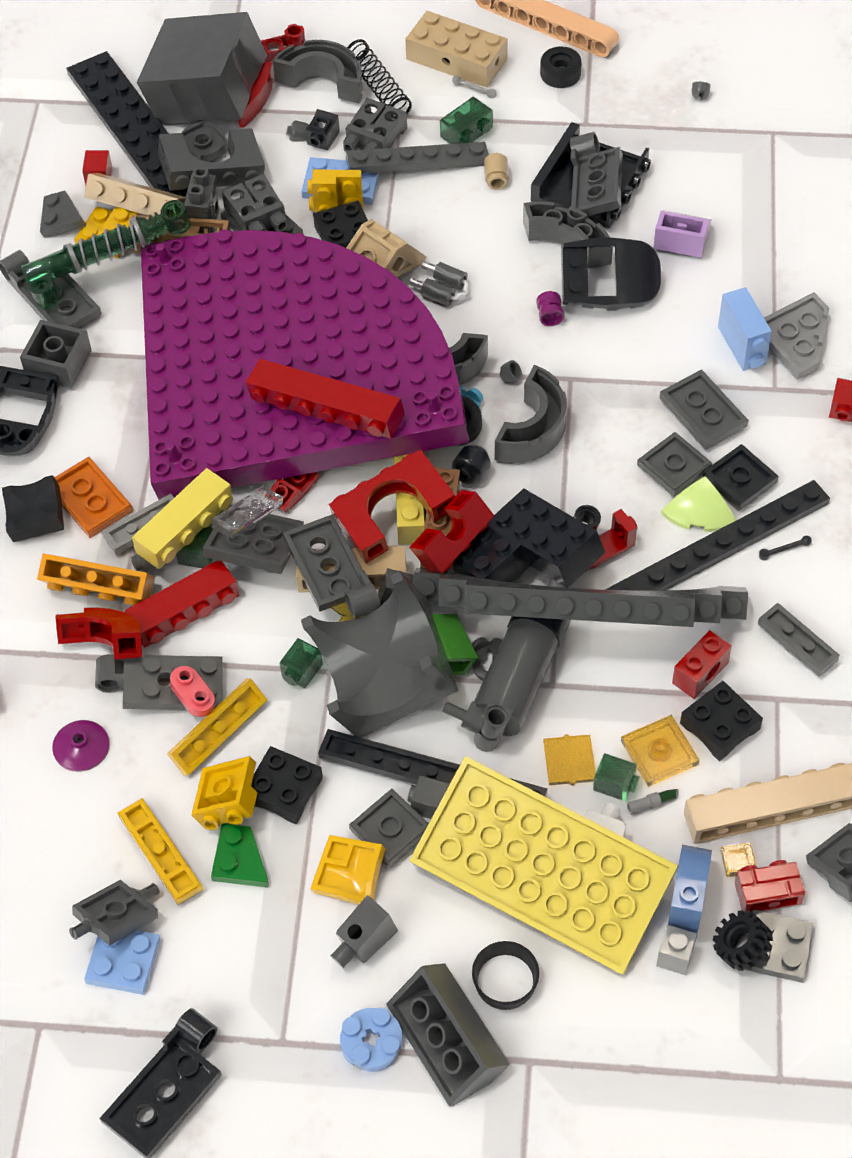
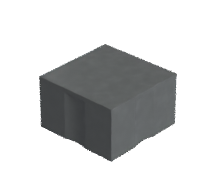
M248 12L167 18L161 26L136 83L154 117H157L162 124L188 123L197 120L220 121L241 119L249 101L252 86L260 74L267 54Z

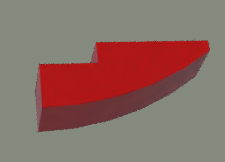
M264 62L260 74L252 86L250 98L243 116L239 119L240 128L246 127L267 102L275 80L273 62Z

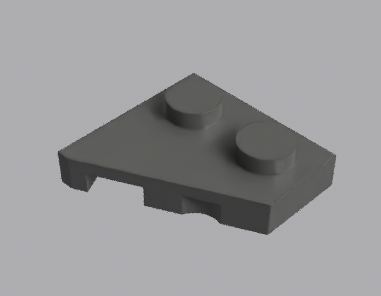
M65 190L44 196L40 233L44 238L86 227L85 221Z

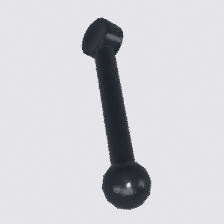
M806 535L801 540L771 550L761 549L759 551V558L761 560H768L770 555L800 545L809 546L812 543V539Z

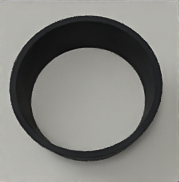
M499 941L486 946L478 953L472 966V979L479 996L488 1005L501 1010L515 1009L525 1004L533 995L539 981V965L535 956L526 947L516 942ZM501 955L519 958L525 962L532 973V989L524 997L510 1002L497 1001L488 997L478 986L479 972L488 960Z

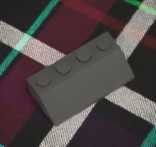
M445 963L421 966L386 1003L449 1107L454 1106L491 1084L510 1065Z

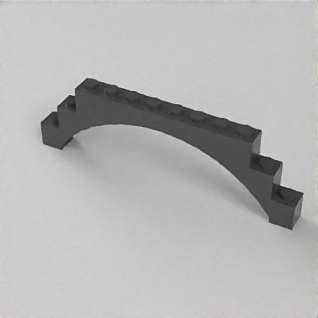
M416 568L414 571L413 585L427 600L438 601V606L464 608V613L681 627H694V622L720 623L721 618L746 620L748 591L746 587L718 586L703 589L661 591L599 590L512 583L448 571L436 573L427 571L426 568Z

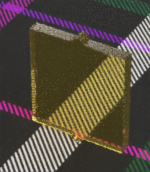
M565 734L564 737L543 739L549 786L561 784L574 786L575 783L596 782L590 735L569 736Z

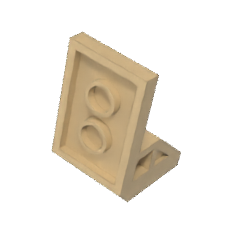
M373 219L360 226L346 247L369 258L396 277L422 265L427 257Z

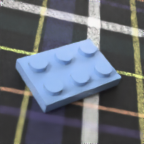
M310 157L301 191L302 198L309 199L310 196H313L307 193V181L312 179L313 169L348 170L346 160ZM379 173L362 174L364 204L373 205Z

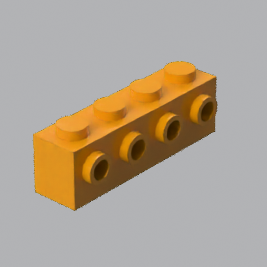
M43 553L37 580L46 583L47 589L62 592L63 587L73 589V594L87 597L89 592L99 594V599L113 602L115 597L125 599V604L134 606L152 595L155 577L146 572Z

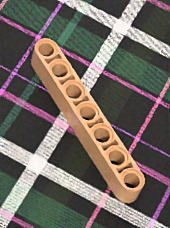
M475 0L483 9L598 57H606L620 39L615 29L545 0Z

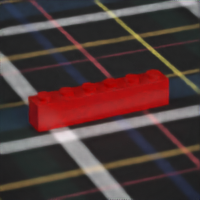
M264 359L258 360L245 382L251 399L256 402L269 403L283 410L289 409L299 412L304 416L323 419L328 423L334 422L345 425L352 430L358 429L369 432L376 437L383 436L391 439L405 415L401 398Z

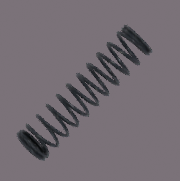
M363 39L351 42L347 47L349 49L354 44L362 42L353 48L352 52L357 47L365 45V49L360 51L355 57L357 61L361 60L360 64L367 57L371 56L366 63L361 64V66L366 65L361 70L362 78L368 87L371 88V91L375 93V96L383 104H385L386 100L394 97L385 106L394 107L398 102L406 100L398 108L401 109L408 101L409 106L405 111L408 114L412 107L411 100L406 94H403V90L399 88L398 83H395L394 78L390 77L391 74L386 71L385 66H382V62L374 55L373 50L369 49L367 42ZM375 62L371 68L365 70L369 64ZM380 67L376 73L370 75L374 69ZM371 70L367 76L364 75V72ZM384 73L381 78L374 81L378 75ZM376 75L372 81H368L369 77ZM388 79L385 84L379 86L383 80ZM380 81L376 87L372 86L373 83ZM392 84V86L387 91L383 92V90L387 86ZM383 87L381 92L378 93L377 89ZM396 90V92H395L392 96H390L389 98H387V96H388L391 92H393V91ZM398 90H400L401 94L395 96ZM387 93L385 98H381V94ZM391 114L392 118H398L396 115Z

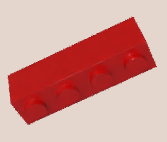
M215 561L126 609L125 613L132 615L138 620L141 631V643L146 648L151 644L159 643L169 634L184 629L189 623L208 616L220 606L233 602L235 598L239 597L237 581L222 561Z

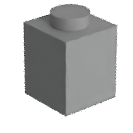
M667 925L659 949L656 966L686 975L697 934Z

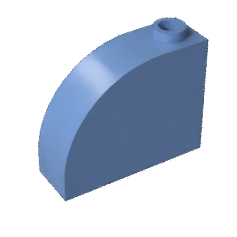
M682 844L668 925L698 933L712 850Z

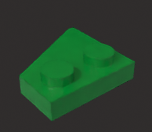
M221 824L211 873L213 882L268 888V878L251 826Z

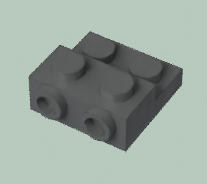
M848 823L808 853L806 860L807 864L828 879L830 888L849 902H852V824Z

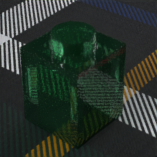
M297 638L279 662L282 678L290 685H298L305 689L323 665L322 654L319 649Z
M604 753L594 776L593 791L626 802L629 793H635L640 780V776L636 775L637 764Z

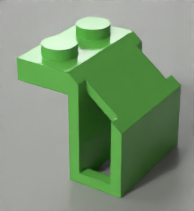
M432 614L453 675H465L478 659V656L457 614Z

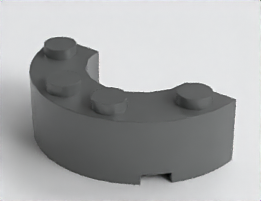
M328 40L304 41V45L297 47L291 45L285 48L273 59L275 82L296 87L307 78L316 76L326 77L337 84L339 99L358 104L362 99L361 64L355 58V54L342 44Z
M462 333L460 340L449 347L459 385L470 381L484 367L488 357V335Z
M533 365L524 383V403L533 407L537 413L525 422H504L495 439L494 460L510 464L536 460L552 451L562 439L566 427L567 398L559 385L558 379L547 370Z

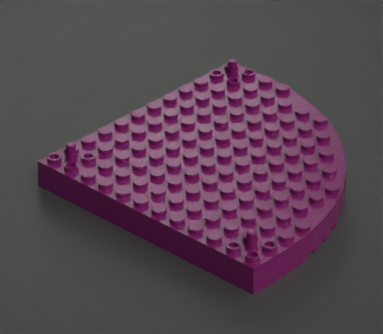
M224 229L214 233L148 244L147 247L141 246L150 482L158 500L169 494H172L175 498L206 468L228 482L231 488L407 455L415 453L420 449L423 452L469 443L465 409L452 354L442 330L428 308L415 293L390 271L374 261L340 245L305 236L302 233L291 234L275 231H229ZM264 359L401 398L405 415L391 439L383 436L376 437L369 432L358 429L352 430L345 425L334 422L328 423L317 417L304 416L299 412L289 409L283 410L265 402H256L251 399L245 382L258 360Z

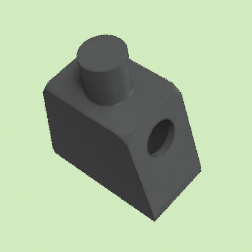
M367 895L336 931V935L342 944L330 956L342 968L355 956L362 963L367 962L398 932L390 914Z

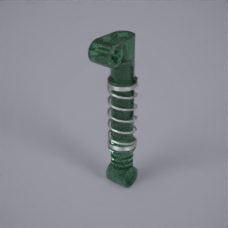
M179 200L168 201L162 206L160 214L154 212L155 216L153 217L149 214L148 219L145 216L130 218V227L117 223V228L112 230L105 228L102 234L96 235L93 233L92 238L87 240L80 238L77 244L72 245L69 243L63 245L62 250L22 265L21 268L28 289L37 305L41 308H51L57 304L60 299L55 282L57 278L70 273L76 275L83 272L82 268L87 271V266L95 263L100 265V261L107 258L112 261V256L120 253L124 256L125 251L132 248L137 251V243L141 244L142 247H147L151 244L152 240H155L154 236L160 238L161 233L165 236L166 231L174 235L187 232L191 226V220L184 204Z

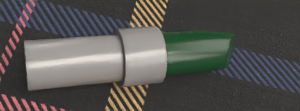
M671 789L648 794L644 798L628 802L627 809L632 814L647 808L652 809L661 806L663 803L677 799L679 790Z

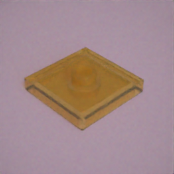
M672 715L621 736V743L648 787L699 765L700 760Z

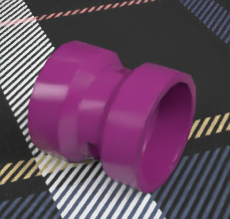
M554 291L541 293L536 299L541 324L549 327L560 324L564 320L561 296Z

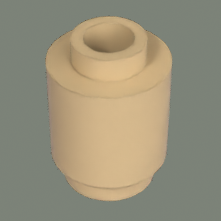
M500 153L488 155L484 159L485 181L491 189H502L509 180L508 159Z

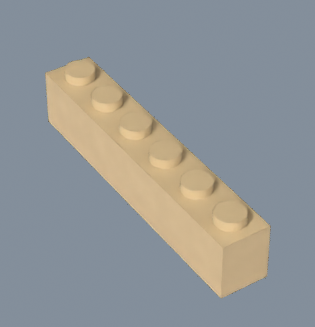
M837 763L823 770L810 769L796 776L789 777L783 775L769 782L761 783L757 781L749 783L742 788H725L715 794L706 796L704 794H697L692 796L685 802L684 816L693 843L697 844L852 809V763Z

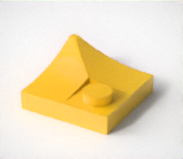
M329 835L310 889L314 894L336 898L359 905L367 895L374 900L379 871L386 849L382 844Z

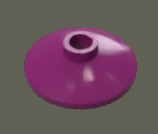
M89 720L74 721L65 725L56 734L52 744L53 755L58 764L67 770L76 772L87 771L96 767L105 759L109 751V737L105 729L96 722ZM79 739H84L81 743H75Z

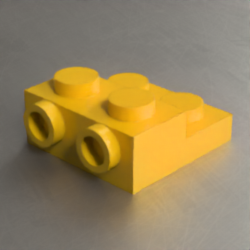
M313 169L312 179L307 181V193L313 195L309 197V211L316 213L355 201H359L363 209L361 170Z
M96 206L85 222L86 227H82L75 237V245L80 247L79 240L82 238L88 244L91 251H94L92 234L94 233L99 237L109 254L104 230L107 228L121 248L117 223L121 224L128 234L129 220L132 218V215H138V212L116 206L113 211ZM119 227L124 250L126 251L130 242ZM107 232L112 257L119 259L122 254ZM94 236L97 252L106 255ZM82 242V248L87 249L85 244Z
M250 756L202 769L191 816L203 828L217 830L220 824L229 822L238 825L243 822L244 818L252 817L257 792L251 787L256 762Z

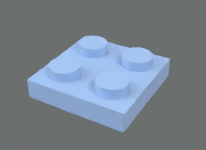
M136 930L110 946L97 936L84 977L85 983L145 995L161 941L160 935Z

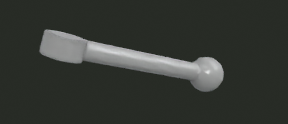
M459 76L452 78V82L455 85L461 84L483 92L489 98L496 97V90L493 88L485 89L461 80Z

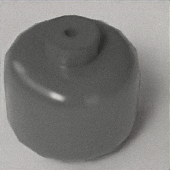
M297 120L293 121L291 126H287L286 130L289 140L292 142L306 141L305 130L309 124Z

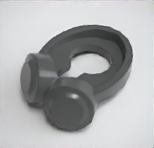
M480 637L472 642V646L478 656L472 668L480 680L483 681L488 672L481 667L485 654L490 651L492 659H494L502 639L493 638L489 642L485 637Z

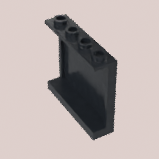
M570 123L531 183V202H554L555 206L569 209L571 206L574 166L571 161L570 138L580 135L579 124ZM599 142L600 152L615 148ZM646 147L641 156L621 150L623 154L621 206L613 211L598 213L587 218L595 224L600 223L602 227L608 229L614 220L618 221L623 205L629 203L633 189L639 187L642 174L647 173L650 168V148Z

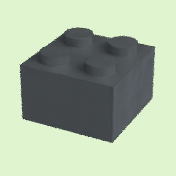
M40 319L20 356L23 370L55 375L58 377L59 385L72 388L92 351L88 333L86 330Z

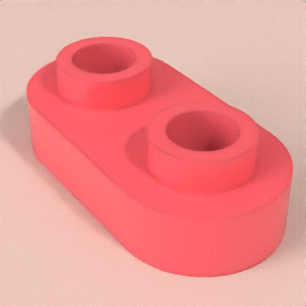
M180 666L174 669L170 676L172 691L190 714L197 717L207 716L214 708L215 698L212 691L193 668ZM180 677H188L189 679L182 680ZM203 697L205 700L198 701L196 698Z

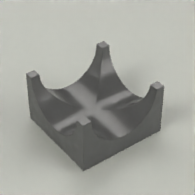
M401 571L390 575L394 588L388 600L369 614L342 622L321 621L311 615L301 619L303 629L312 638L321 652L335 684L337 700L327 704L329 715L354 736L360 738L459 691L427 598Z

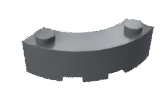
M554 202L523 203V225L528 241L548 240L563 244L596 237H610L600 223L595 224L587 218L586 213L571 206L569 209L555 206ZM588 247V268L612 264L613 247Z

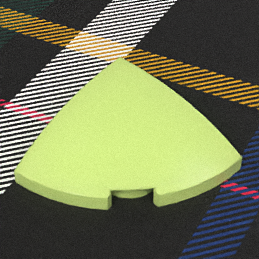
M705 476L682 491L661 510V514L669 521L688 530L693 525L695 527L704 526V532H714L736 521L722 496Z

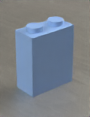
M746 287L722 294L718 328L742 371L759 368L766 364L772 331Z

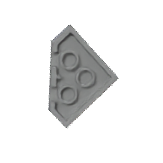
M815 292L764 317L772 331L769 349L797 379L817 370L820 364L829 307Z

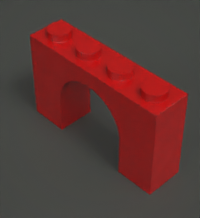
M421 449L406 455L400 462L391 467L384 468L378 475L368 481L359 483L356 488L346 494L337 496L333 502L329 503L331 513L336 518L341 530L365 564L389 550L385 536L371 518L374 507L384 497L396 493L414 496L421 502L435 522L448 514L444 508L454 499L455 494Z

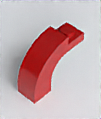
M90 607L84 608L83 613L57 614L55 617L58 644L99 642L113 648L114 659L142 657L140 624L136 618L128 613L109 608Z

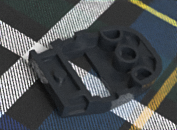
M596 237L563 243L561 245L562 305H568L571 302L582 304L583 308L617 311V309L642 307L652 302L657 296L661 285V265L656 251L648 243L623 238ZM588 247H615L616 296H588Z
M0 366V395L5 393L43 400L47 403L38 426L0 419V455H23L31 452L40 442L53 419L59 387L57 376Z

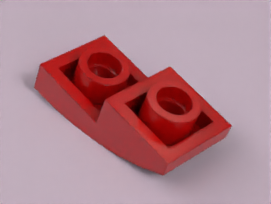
M317 472L277 479L264 499L286 513L308 493L320 476Z

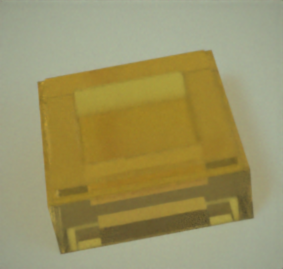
M751 842L721 846L720 851L726 877L736 876V873L745 866L756 865Z

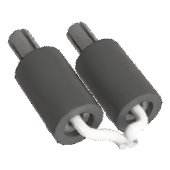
M423 261L421 268L433 273V279L459 290L463 288L464 292L455 296V289L429 278L421 281L411 277L409 280V285L420 289L422 296L446 306H450L453 300H457L461 296L467 297L470 292L467 290L468 274L442 262L434 265Z

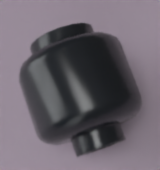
M467 445L462 448L452 461V469L460 470L461 482L476 484L480 482L489 470L491 461L484 448L476 445Z

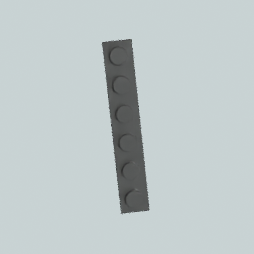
M485 142L350 150L346 151V162L348 170H361L362 174L484 166V159L489 153Z

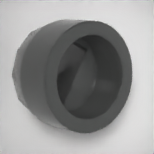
M693 82L692 96L696 100L699 96H701V100L706 99L709 96L711 85L707 82Z
M514 360L504 363L500 368V377L505 382H514L522 376L521 368Z

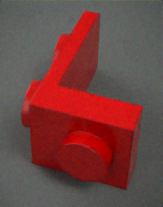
M622 509L612 513L611 529L599 535L606 553L589 569H594L635 546L637 524Z

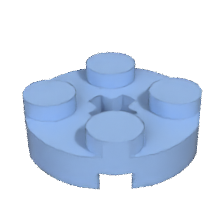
M365 1008L353 1013L342 1024L340 1034L342 1053L350 1064L361 1067L364 1071L375 1072L389 1067L396 1060V1056L403 1044L402 1031L398 1021L385 1008ZM373 1033L380 1037L376 1039L375 1046H370L369 1042L363 1043V1039L367 1037V1034Z

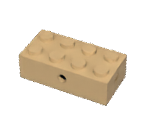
M430 11L424 13L405 38L407 60L452 76H459L463 80L486 88L508 59V38Z

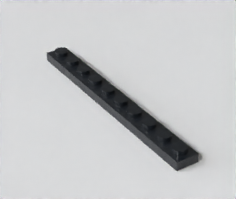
M812 480L605 590H668L828 505L830 497L815 480Z

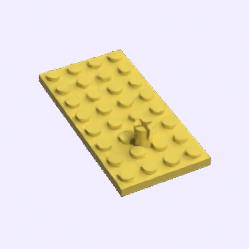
M467 756L464 757L409 860L420 868L621 975H624L678 869V865Z

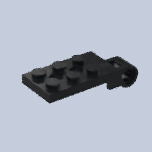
M194 1008L188 1009L179 1018L175 1027L162 1040L163 1047L99 1118L101 1123L141 1156L151 1158L222 1076L221 1071L200 1055L214 1039L218 1030L217 1026ZM169 1083L175 1086V1091L171 1096L161 1097L158 1095V1090L162 1085ZM143 1108H151L154 1111L153 1117L147 1122L137 1120V1114Z

